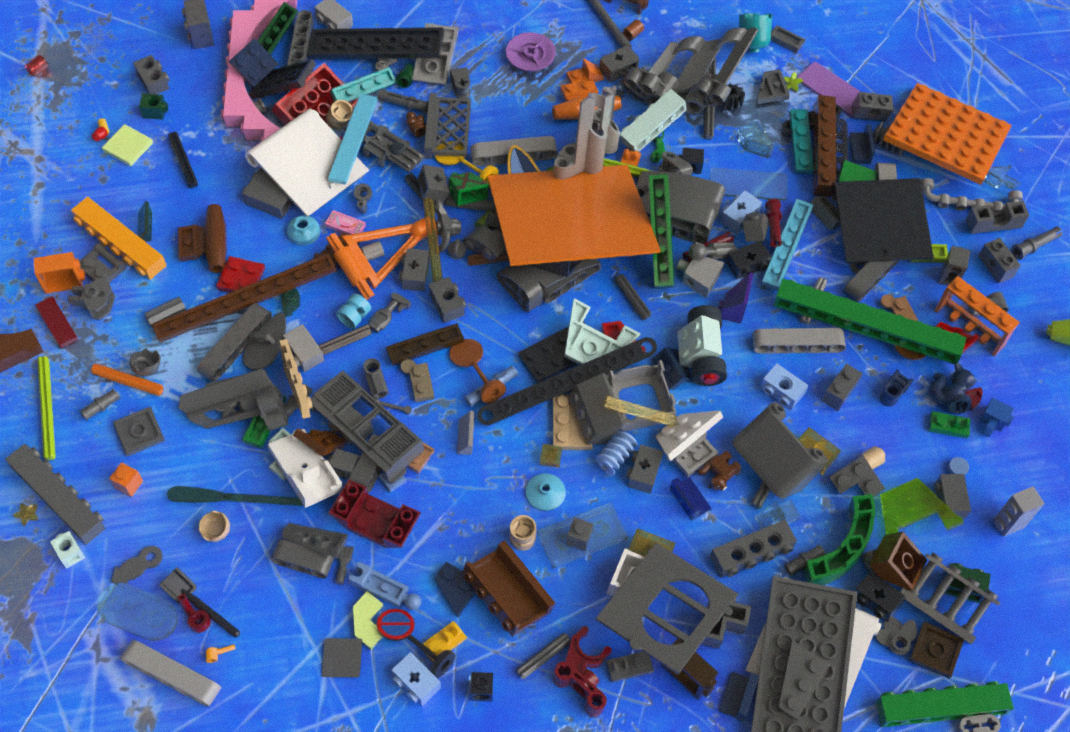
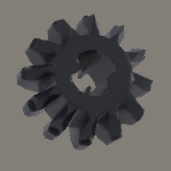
M730 82L727 86L731 87V91L723 105L718 107L723 106V110L729 109L731 112L733 109L738 110L739 107H742L745 92H743V87H738L737 84L732 85Z

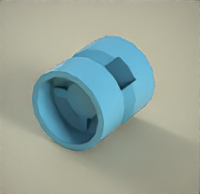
M353 293L346 301V304H343L336 312V316L345 326L355 329L361 322V318H364L371 310V305L364 297Z

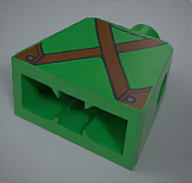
M454 172L450 175L448 180L450 196L457 206L488 199L489 183L472 172L462 174Z

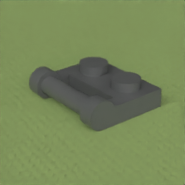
M101 243L96 244L93 250L80 260L81 269H84L85 275L93 281L100 277L106 278L110 283L127 266L124 261L118 260L105 250V246ZM101 255L114 265V268L110 269L97 258Z

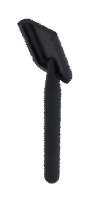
M178 567L159 584L177 603L180 604L178 596L185 594L195 607L207 612L210 619L235 638L240 635V631L192 594L196 590V584Z

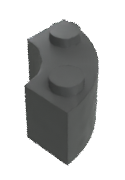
M479 225L462 241L468 250L474 254H483L485 258L492 262L506 249L502 233L496 229L494 231L487 229L488 225Z

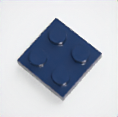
M255 39L251 40L229 61L253 88L279 65Z

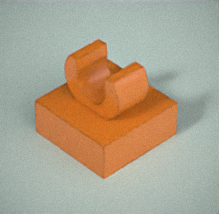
M628 148L624 149L621 162L638 167L641 153L631 151Z

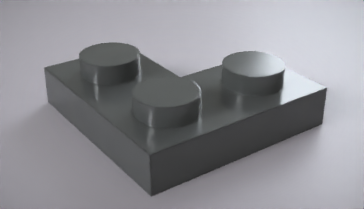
M863 455L828 476L840 494L855 484L859 485L865 495L873 494V497L885 490V487Z

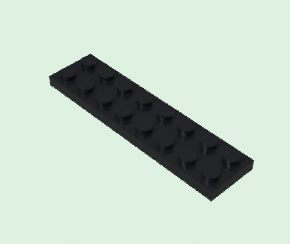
M443 27L312 29L307 57L308 59L440 58L444 29Z

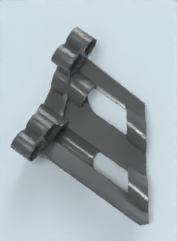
M755 27L749 30L734 28L725 32L720 39L705 41L701 36H690L680 42H670L648 72L646 69L642 70L633 67L625 77L624 84L636 95L644 98L648 106L657 102L661 95L670 89L686 101L687 110L685 112L690 114H699L708 106L723 105L731 91V87L729 88L726 84L756 36L758 29ZM728 42L736 43L719 73L711 74L709 67L722 45ZM686 50L692 51L693 55L678 79L666 72L677 53Z

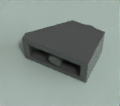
M751 212L746 214L743 221L746 242L765 240L769 228V219L765 213Z

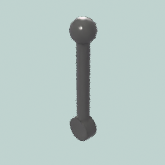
M374 398L382 406L404 411L407 415L412 412L410 406L401 407Z

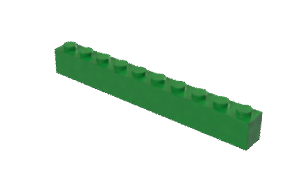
M782 279L774 302L775 307L954 365L958 363L962 356L967 338L958 333H952L939 327L924 324L921 321L911 320L902 315L886 312L883 309H877L865 303H858L846 297L836 296L827 291L796 283L793 280Z

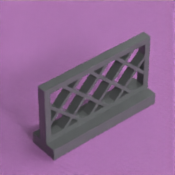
M429 93L424 146L425 159H432V155L467 157L471 109L470 98L437 97L436 93ZM440 103L448 104L449 107L444 110L440 107ZM467 104V107L462 111L457 106ZM452 109L457 112L453 117L448 114ZM442 116H445L449 120L442 123L439 119ZM462 116L466 121L459 124L456 119ZM453 123L457 127L450 130L446 126ZM442 129L447 132L443 137L437 134ZM459 130L465 133L460 138L455 135ZM449 137H453L456 141H454L452 144H449L445 140ZM441 143L446 146L443 150L436 149V146ZM460 144L464 147V150H455L454 147Z

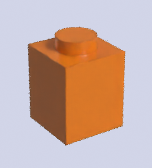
M122 462L109 478L115 489L130 497L134 495L143 482L137 470Z

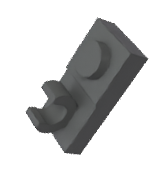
M643 651L606 661L612 683L650 674L654 671L650 656Z

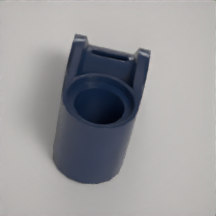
M897 369L880 395L881 403L885 406H894L914 380L903 376Z

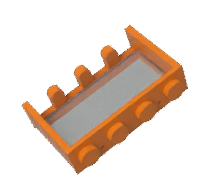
M959 276L946 287L934 310L938 313L945 305H948L954 310L949 316L951 322H955L960 316L969 321L964 328L965 333H970L975 327L984 333L979 339L981 345H985L990 339H993L998 343L992 353L994 357L1006 345L1020 323Z

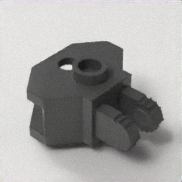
M99 277L92 283L85 284L84 287L73 286L71 292L81 297L69 296L68 302L70 304L83 306L84 310H88L92 318L96 320H101L110 314L115 295L106 278Z

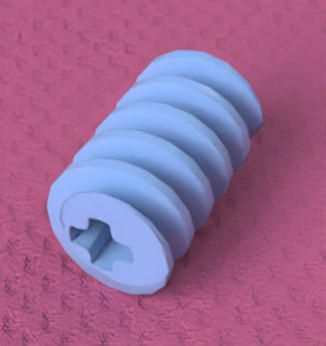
M617 432L610 443L606 445V448L601 451V454L597 455V463L607 474L614 476V469L619 470V464H624L623 458L628 459L629 453L634 452L633 447H638L636 440L626 432Z

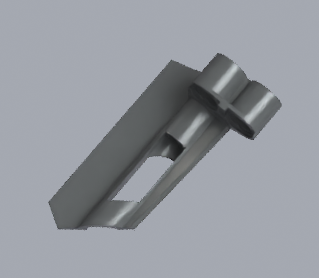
M262 368L180 396L179 409L186 413L190 421L206 429L261 416V419L264 418L269 431L288 425L283 395L273 385ZM233 403H237L240 406L237 413L215 420L208 418L204 414L205 412Z

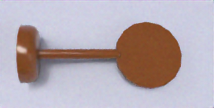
M464 339L463 343L451 347L449 354L451 361L460 367L473 366L485 385L480 390L482 401L492 403L499 400L506 391L504 383L500 380L488 381L477 365L483 357L482 345L473 339Z

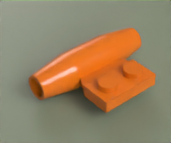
M594 81L561 85L560 91L566 102L552 106L553 118L555 120H579L580 102L588 98L589 93L598 94ZM619 95L615 96L613 112L620 110L622 107Z

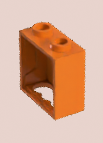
M73 252L34 258V272L45 294L72 290L73 286L83 287V280L86 279L84 269H81L80 261L75 258Z

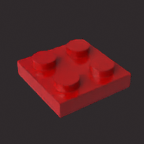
M229 256L216 285L217 290L231 293L260 281L265 265Z

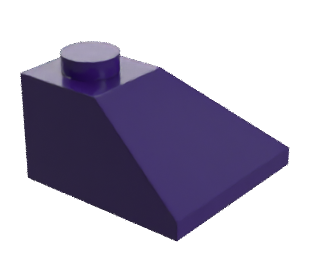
M749 273L725 294L724 301L720 300L718 308L721 311V319L742 323L754 273Z

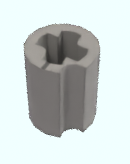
M380 241L361 247V251L368 261L384 256Z

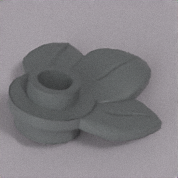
M892 617L889 622H884V629H880L875 636L880 644L890 647L893 653L905 655L911 648V642L917 636V627L914 620L907 621L902 625L896 618ZM896 643H902L903 648H898Z

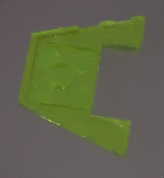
M918 478L880 494L886 535L899 532L898 530L934 514H938L946 531L964 524L963 519L955 514L946 503L944 504Z

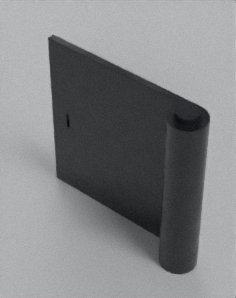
M919 178L832 183L831 195L833 200H837L846 263L934 258L923 198L924 185Z

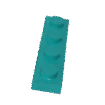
M390 67L333 88L330 94L334 101L345 100L350 103L357 100L360 94L370 95L378 92L380 89L395 85L397 80Z
M791 109L789 117L795 173L812 174L814 167L808 109Z

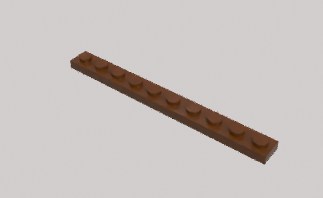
M327 253L156 322L152 326L158 341L161 343L248 308L254 303H260L322 278L337 270L330 254Z

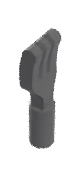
M344 546L339 554L341 565L335 582L338 585L344 584L347 571L346 566L351 562L354 547Z

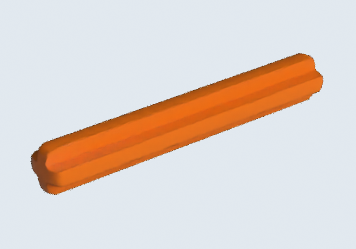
M95 363L91 368V372L94 375L158 396L162 395L164 391L162 384Z

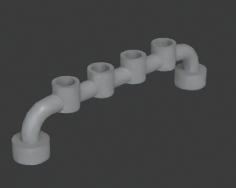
M930 178L920 180L924 185L923 194L930 201L938 202L939 208H948L949 204H954L957 210L964 211L967 209V206L990 205L991 211L996 212L1006 205L1000 201L991 203L985 202L984 199L970 200L964 196L955 198L949 197L948 194L934 195L931 193L934 189V180ZM1014 190L1008 193V202L1023 201V193L1021 191Z

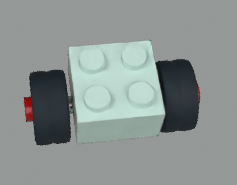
M701 305L692 308L687 315L688 325L677 331L680 365L691 368L693 381L701 386L718 385L727 378L726 363L722 358H719L722 355L720 335L722 327L721 311L719 308L711 305Z

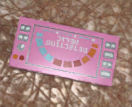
M333 210L325 222V227L339 233L355 234L363 232L366 223Z

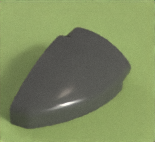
M584 259L568 277L528 264L521 266L509 265L496 273L500 284L525 312H530L541 305L542 300L546 304L550 303L600 271L601 263L597 259Z

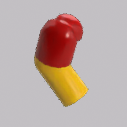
M104 118L97 121L99 127L92 133V139L96 142L104 139L109 134V128Z

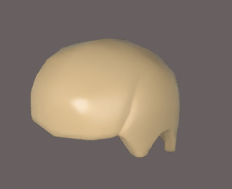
M211 511L204 515L199 522L201 536L210 542H218L225 539L230 531L229 519L222 512Z

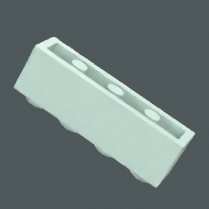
M672 89L663 93L657 102L651 104L642 115H638L633 123L623 128L620 133L622 143L631 151L640 152L687 110L686 101Z

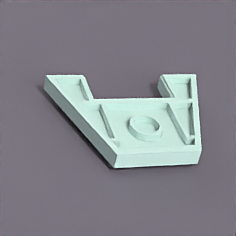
M574 298L564 357L581 365L633 343L641 334L624 325L617 340H614L583 323L591 307Z

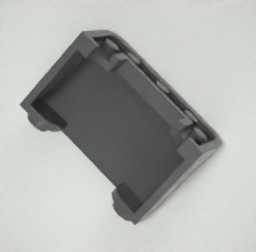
M774 402L734 437L732 444L776 496L787 498L802 491L829 460L820 449H806L782 422L786 417L784 408L777 402Z

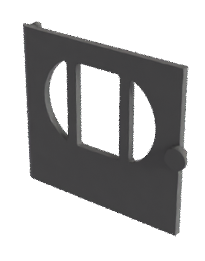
M656 543L599 613L596 620L630 642V646L634 650H642L676 674H679L732 602L736 601L738 593ZM684 581L698 586L706 594L710 608L704 607L669 583ZM662 590L667 591L705 616L690 636L648 610V607ZM642 617L648 618L683 641V643L667 645L655 641L645 631Z

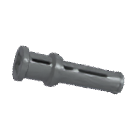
M1056 226L1033 239H1025L1023 243L1012 246V254L1018 260L1024 259L1025 255L1033 254L1039 247L1061 237L1062 232L1056 234L1061 229Z

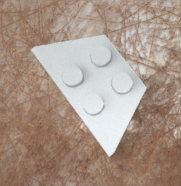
M721 411L682 414L676 417L671 424L664 427L655 437L668 460L671 461L721 420L723 416Z

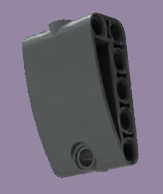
M660 171L641 172L635 186L650 224L649 175L667 174L669 177L672 236L693 243L703 244L707 242L723 201L725 187L714 181L685 174Z

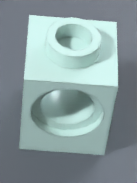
M70 531L61 533L54 540L50 541L66 569L85 558ZM71 545L68 550L63 551L66 546Z

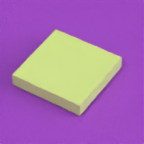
M124 124L102 147V150L123 163L132 166L153 144V140Z

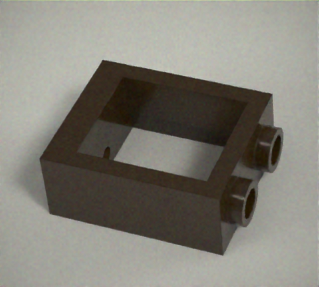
M677 639L672 645L683 643V641ZM697 652L693 654L679 674L660 664L698 700L703 695L708 697L717 684L715 679L718 672Z

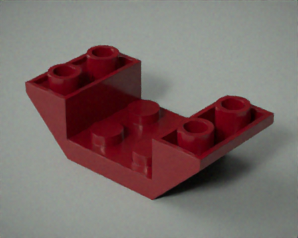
M349 479L330 509L329 515L348 531L384 548H402L421 512L402 504L400 509L369 495L367 487Z

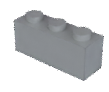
M1034 486L1013 494L993 519L996 528L1001 531L1003 536L1025 528L1045 504Z

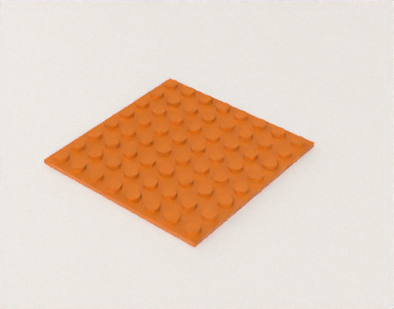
M628 165L604 166L599 173L592 174L583 171L566 179L556 178L553 171L488 176L510 266L607 257L614 258L618 256L660 253L661 251Z

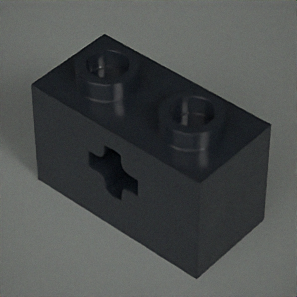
M757 241L730 252L726 264L735 278L740 279L746 277L749 273L767 269L771 255L763 243Z
M871 571L855 589L857 592V602L861 606H866L872 610L876 617L887 622L902 607L905 595Z

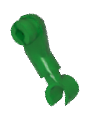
M663 131L660 138L656 137L653 139L656 142V149L650 155V160L653 163L660 162L662 153L666 152L663 142Z

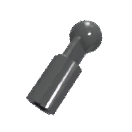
M734 242L709 243L707 247L701 243H694L690 246L688 252L691 259L697 261L704 259L706 255L711 259H724L728 257L730 252L737 250V247H735Z

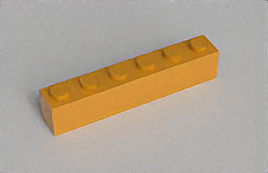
M88 196L71 209L74 216L73 221L79 227L83 226L90 236H96L103 246L107 245L115 256H121L128 266L132 265L135 267L137 273L142 277L145 275L151 280L167 266L163 255Z

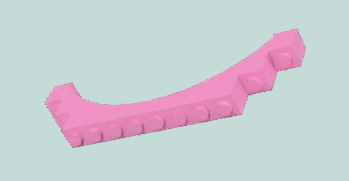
M254 0L251 10H233V17H230V27L232 29L229 30L230 43L227 44L229 56H226V65L228 69H225V79L227 81L223 84L225 95L222 96L224 109H221V119L225 121L226 127H241V133H244L246 140H261L262 142L280 128L270 122L256 108L245 88V79L229 61L251 40L255 39L257 41L283 2L297 9V0Z

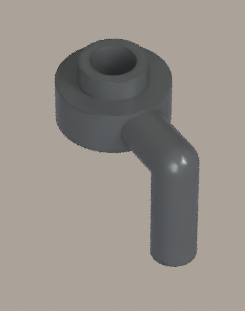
M365 183L358 184L354 189V196L358 201L357 206L363 214L367 212V202L371 200L373 195L371 187ZM366 192L367 195L362 197L361 194Z

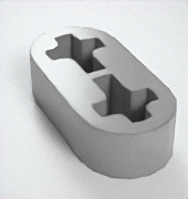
M992 714L968 716L958 723L957 731L969 732L968 729H964V726L968 724V726H976L970 732H998L1001 724L999 719ZM988 721L994 727L990 730V727H982V725Z

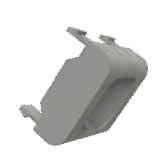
M662 360L659 361L658 365L654 366L643 365L620 370L616 374H613V371L608 373L607 379L625 421V424L621 427L622 431L670 422L675 418L676 410L674 405L677 403L674 395L669 392L663 374L665 368ZM643 384L651 385L655 390L661 411L635 417L632 420L628 419L625 416L624 405H621L619 392L624 388Z

